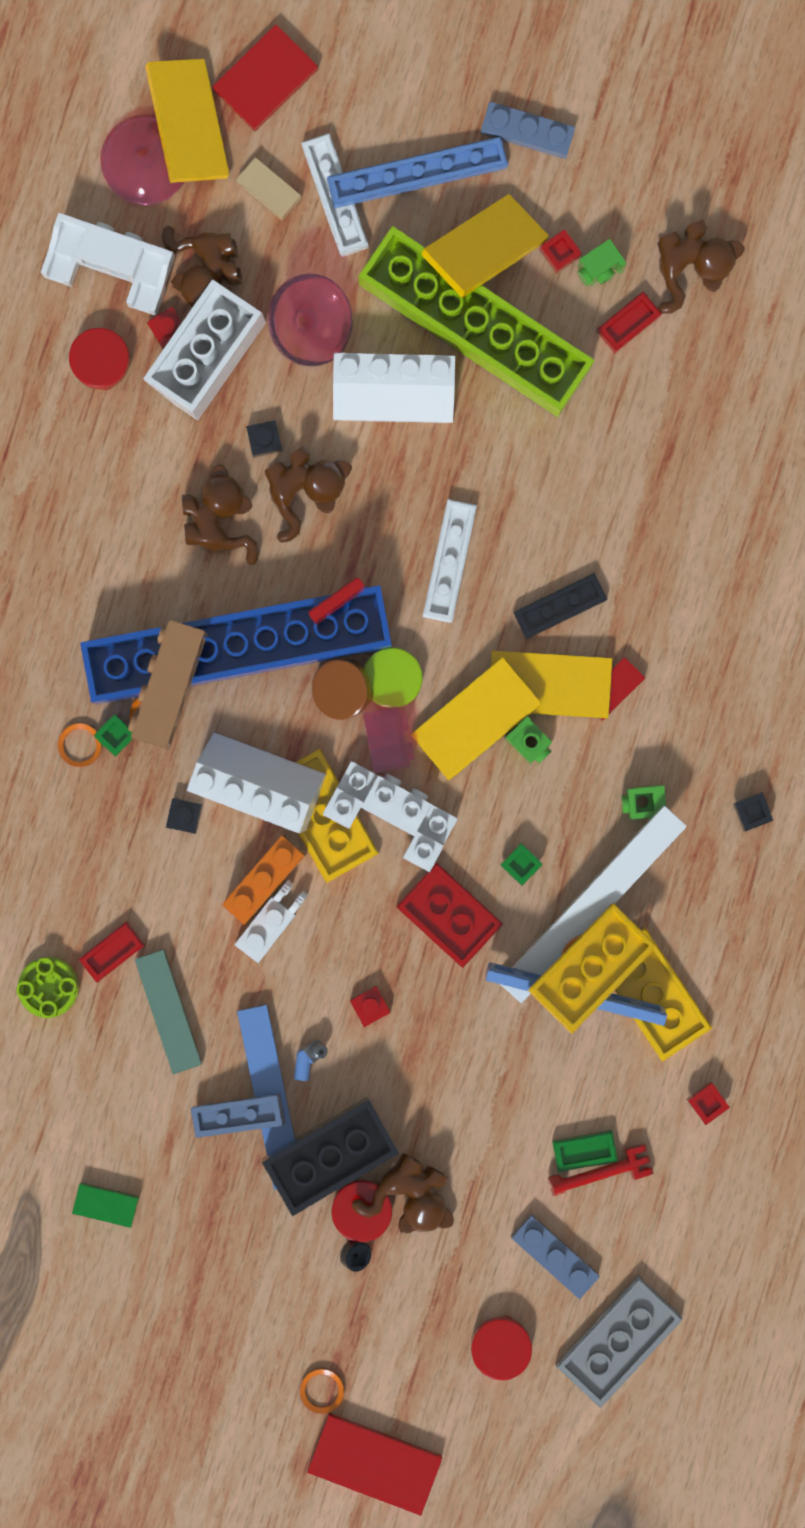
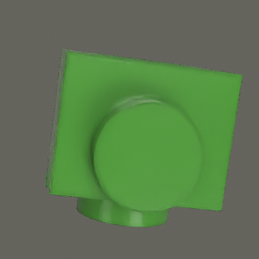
M608 239L580 258L577 274L585 286H592L597 282L602 285L615 275L614 270L618 274L622 273L627 263L613 242Z
M528 716L504 738L529 764L534 760L541 763L552 752L548 748L552 741ZM532 736L537 740L534 748H529L526 745L527 737Z
M662 784L626 788V795H621L622 812L628 813L629 819L651 818L663 804L666 806L665 788ZM640 796H645L648 800L647 805L644 807L637 805V799Z

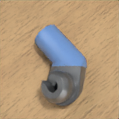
M311 1041L297 1052L295 1080L309 1081L311 1064L320 1058H325L328 1050L325 1044L321 1041Z

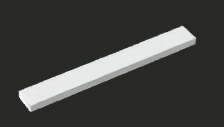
M663 804L512 968L543 975L561 956L566 944L576 936L582 935L612 903L615 904L687 827L686 824ZM501 985L520 1003L530 995L528 991Z

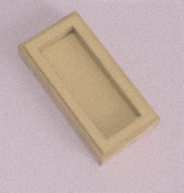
M256 157L236 179L242 188L282 221L302 199L298 192Z

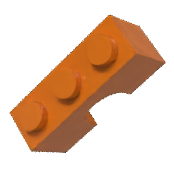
M282 835L222 903V906L245 925L276 888L296 868L306 854Z

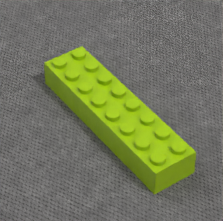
M392 226L359 274V286L556 417H559L591 370L595 360L482 285L461 298L422 256L425 247Z

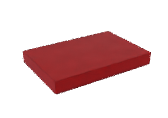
M275 24L212 88L256 132L318 71V66Z
M437 862L431 871L427 872L396 906L462 968L503 925L495 915Z

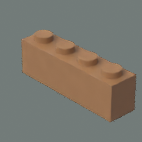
M169 620L167 626L163 625L161 627L157 640L161 647L158 656L153 654L150 660L148 672L152 674L148 685L143 684L138 697V701L142 702L139 714L134 713L128 730L132 731L131 738L170 750L206 641L207 633L205 631Z

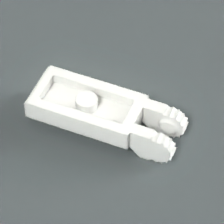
M289 879L276 896L270 898L235 943L236 947L257 963L261 961L296 916L294 913L308 897V894L303 891L298 894L289 909L280 903L281 899L289 893L294 884Z

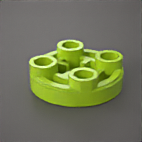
M385 648L379 650L368 659L364 666L373 692L372 701L379 706L385 708L403 707L412 702L421 689V667L416 658L403 649Z
M43 957L34 960L24 968L20 974L16 992L22 1005L30 1013L49 1019L62 1015L74 1005L79 994V979L75 970L66 961L56 957Z

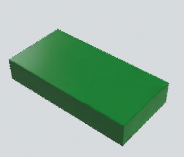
M612 1130L552 1141L558 1172L618 1161Z
M81 1182L78 1187L72 1214L131 1228L140 1196Z

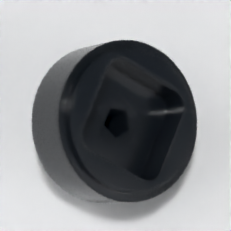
M350 1240L343 1246L340 1253L342 1265L353 1272L363 1270L371 1259V1249L365 1242Z

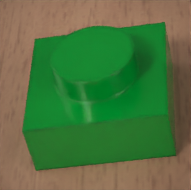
M115 714L94 735L115 757L133 740L131 738L132 731H129V727Z
M522 843L500 864L521 886L543 865Z

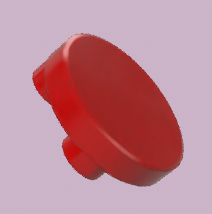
M91 328L82 332L73 341L69 351V364L73 374L82 384L93 389H112L125 377L130 366L131 357L126 343L117 333L106 328Z
M363 1179L354 1180L337 1191L332 1203V1220L336 1229L345 1238L355 1242H369L380 1237L387 1230L392 1218V1203L389 1195H387L381 1213L373 1217L367 1218L358 1215L352 1208V1202L355 1199H361L368 1206L373 1204L374 1194L380 1186L379 1183Z
M509 1316L495 1317L485 1321L477 1328L471 1338V1354L474 1364L482 1374L494 1380L504 1381L519 1376L529 1365L532 1356V1344L528 1332L519 1322Z

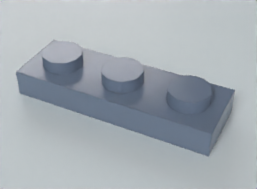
M489 102L481 128V134L493 138L501 136L503 141L563 159L567 158L575 131L573 126L493 102Z
M280 1093L191 1107L196 1138L277 1127L285 1124Z
M532 1214L511 1235V1238L579 1299L600 1277L593 1268Z

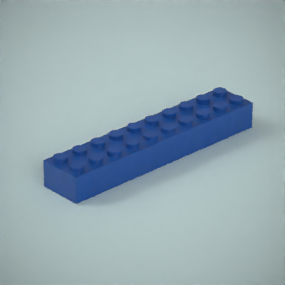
M381 586L365 588L363 592L317 625L308 613L331 595L181 623L207 633L191 686L392 648ZM161 627L80 642L91 703L97 705L139 697L143 684L148 685L152 674L148 672L150 660L153 654L158 656L161 644L157 643Z

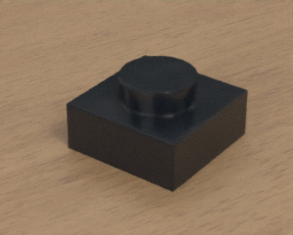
M276 420L246 426L253 458L282 452Z
M763 792L733 803L743 831H748L774 821Z
M172 798L166 828L197 834L203 804Z

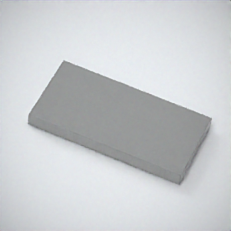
M637 1275L555 1365L601 1408L683 1320V1317Z

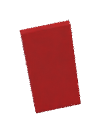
M329 1413L307 1473L421 1516L443 1457L438 1453Z

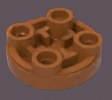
M335 659L328 661L314 675L312 682L314 701L321 712L330 718L345 720L355 717L373 699L369 677L356 660Z

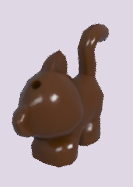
M704 220L688 225L687 229L684 230L686 237L680 239L677 231L659 238L657 242L660 251L659 270L665 279L666 287L673 295V300L662 302L659 305V311L662 314H671L682 308L686 295L680 287L677 278L689 264L694 265V270L702 278L703 285L712 292L717 291L723 279L729 275L735 266L736 260L745 251L743 244L735 240L726 241L719 237L703 241L701 238L704 236L707 228Z
M171 226L163 228L161 238L165 249L177 254L193 248L202 259V266L190 267L185 273H179L171 281L173 287L181 292L182 297L192 307L212 279L220 285L223 279L233 286L243 284L241 269L236 267L235 261H229V259L238 257L237 243L234 239H231L230 233H201L176 242L173 238L174 229Z
M305 445L290 454L291 465L286 467L282 461H279L264 471L270 484L271 501L278 508L281 517L289 523L288 529L278 532L277 539L279 542L292 541L300 534L302 521L295 515L290 505L301 489H304L307 496L315 502L317 508L323 513L330 514L334 510L335 500L340 496L345 486V479L352 470V466L347 461L337 460L331 462L322 459L313 465H309L310 452Z
M222 464L216 465L212 468L209 479L202 486L200 502L197 503L196 498L191 494L182 495L183 515L192 517V523L184 524L185 542L187 545H199L204 549L214 552L245 547L247 548L246 561L248 564L253 565L257 563L259 556L257 542L248 535L228 538L218 522L219 517L227 518L232 517L234 514L249 512L253 507L252 502L243 494L242 488L235 479L229 476L225 466Z
M405 1153L384 1174L381 1184L374 1194L373 1204L368 1206L361 1199H355L352 1202V1208L358 1215L370 1218L381 1213L387 1195H408L403 1207L404 1214L399 1219L398 1225L400 1232L405 1234L413 1231H433L438 1227L442 1229L450 1228L454 1222V1217L446 1207L444 1198L432 1190V1187L441 1188L445 1186L448 1176L431 1166H428L424 1172H421L423 1164Z

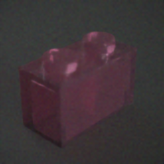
M398 706L363 713L374 773L410 767L409 760H414L415 757L412 742H405L403 731L409 730L406 712L400 713Z

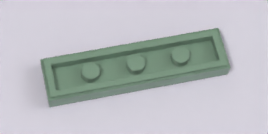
M165 949L135 959L172 1074L202 1065L203 1063Z

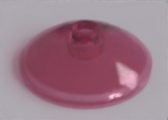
M155 115L129 117L118 123L108 133L101 149V169L109 187L119 197L134 204L152 205L171 198L183 186L185 182L170 183ZM141 149L148 150L146 156H138V152Z
M300 274L288 279L277 289L268 310V328L274 345L285 358L302 366H320L332 361L334 353H341L349 341L353 324L352 310L345 293L334 281L319 274ZM301 315L305 319L303 326H301L299 323V317Z

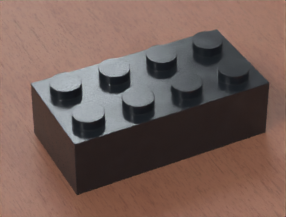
M366 1097L262 1158V1164L293 1217L398 1155L399 1152L371 1102Z

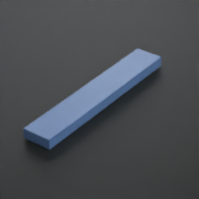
M500 136L327 176V183L335 209L507 169L508 162Z
M492 962L488 963L486 969V981L525 991L542 976ZM611 993L597 1008L663 1026L667 1018L665 1008L661 1005Z
M265 1004L237 1010L254 1096L281 1094L285 1124L283 1126L262 1129L266 1154L268 1155L294 1140L295 1136L268 1006Z

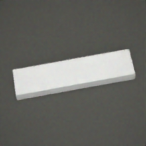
M330 133L302 142L301 146L340 257L369 248L355 205L334 209L327 176L340 174L343 171Z
M447 499L423 618L452 623L477 505Z

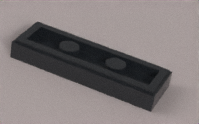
M595 573L514 611L513 615L527 640L607 601V597Z

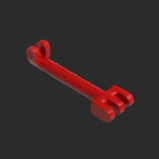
M639 1144L624 1149L627 1159L564 1179L559 1174L549 1176L548 1181L552 1188V1195L557 1196L565 1193L567 1190L628 1171L631 1172L634 1180L654 1174L652 1167L640 1169L641 1165L651 1162L649 1155L638 1158L636 1156L638 1153L647 1151L646 1144Z

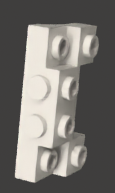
M58 213L41 274L44 278L72 287L79 266L82 265L129 281L133 284L126 301L128 307L157 316L166 291L165 284L175 256L172 251L143 242L142 237L134 233L125 232V235L114 232V228L105 223L97 222L96 225Z
M351 761L322 815L350 829L360 808L365 809L413 835L414 837L403 858L430 872L458 818L427 802L428 795L415 788H412L411 792L401 788L402 781L387 773L382 778Z

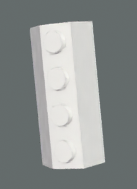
M212 279L143 380L175 406L198 421L266 324L262 312Z
M334 353L333 420L453 423L455 356Z
M214 732L196 762L187 791L300 834L308 828L326 774Z

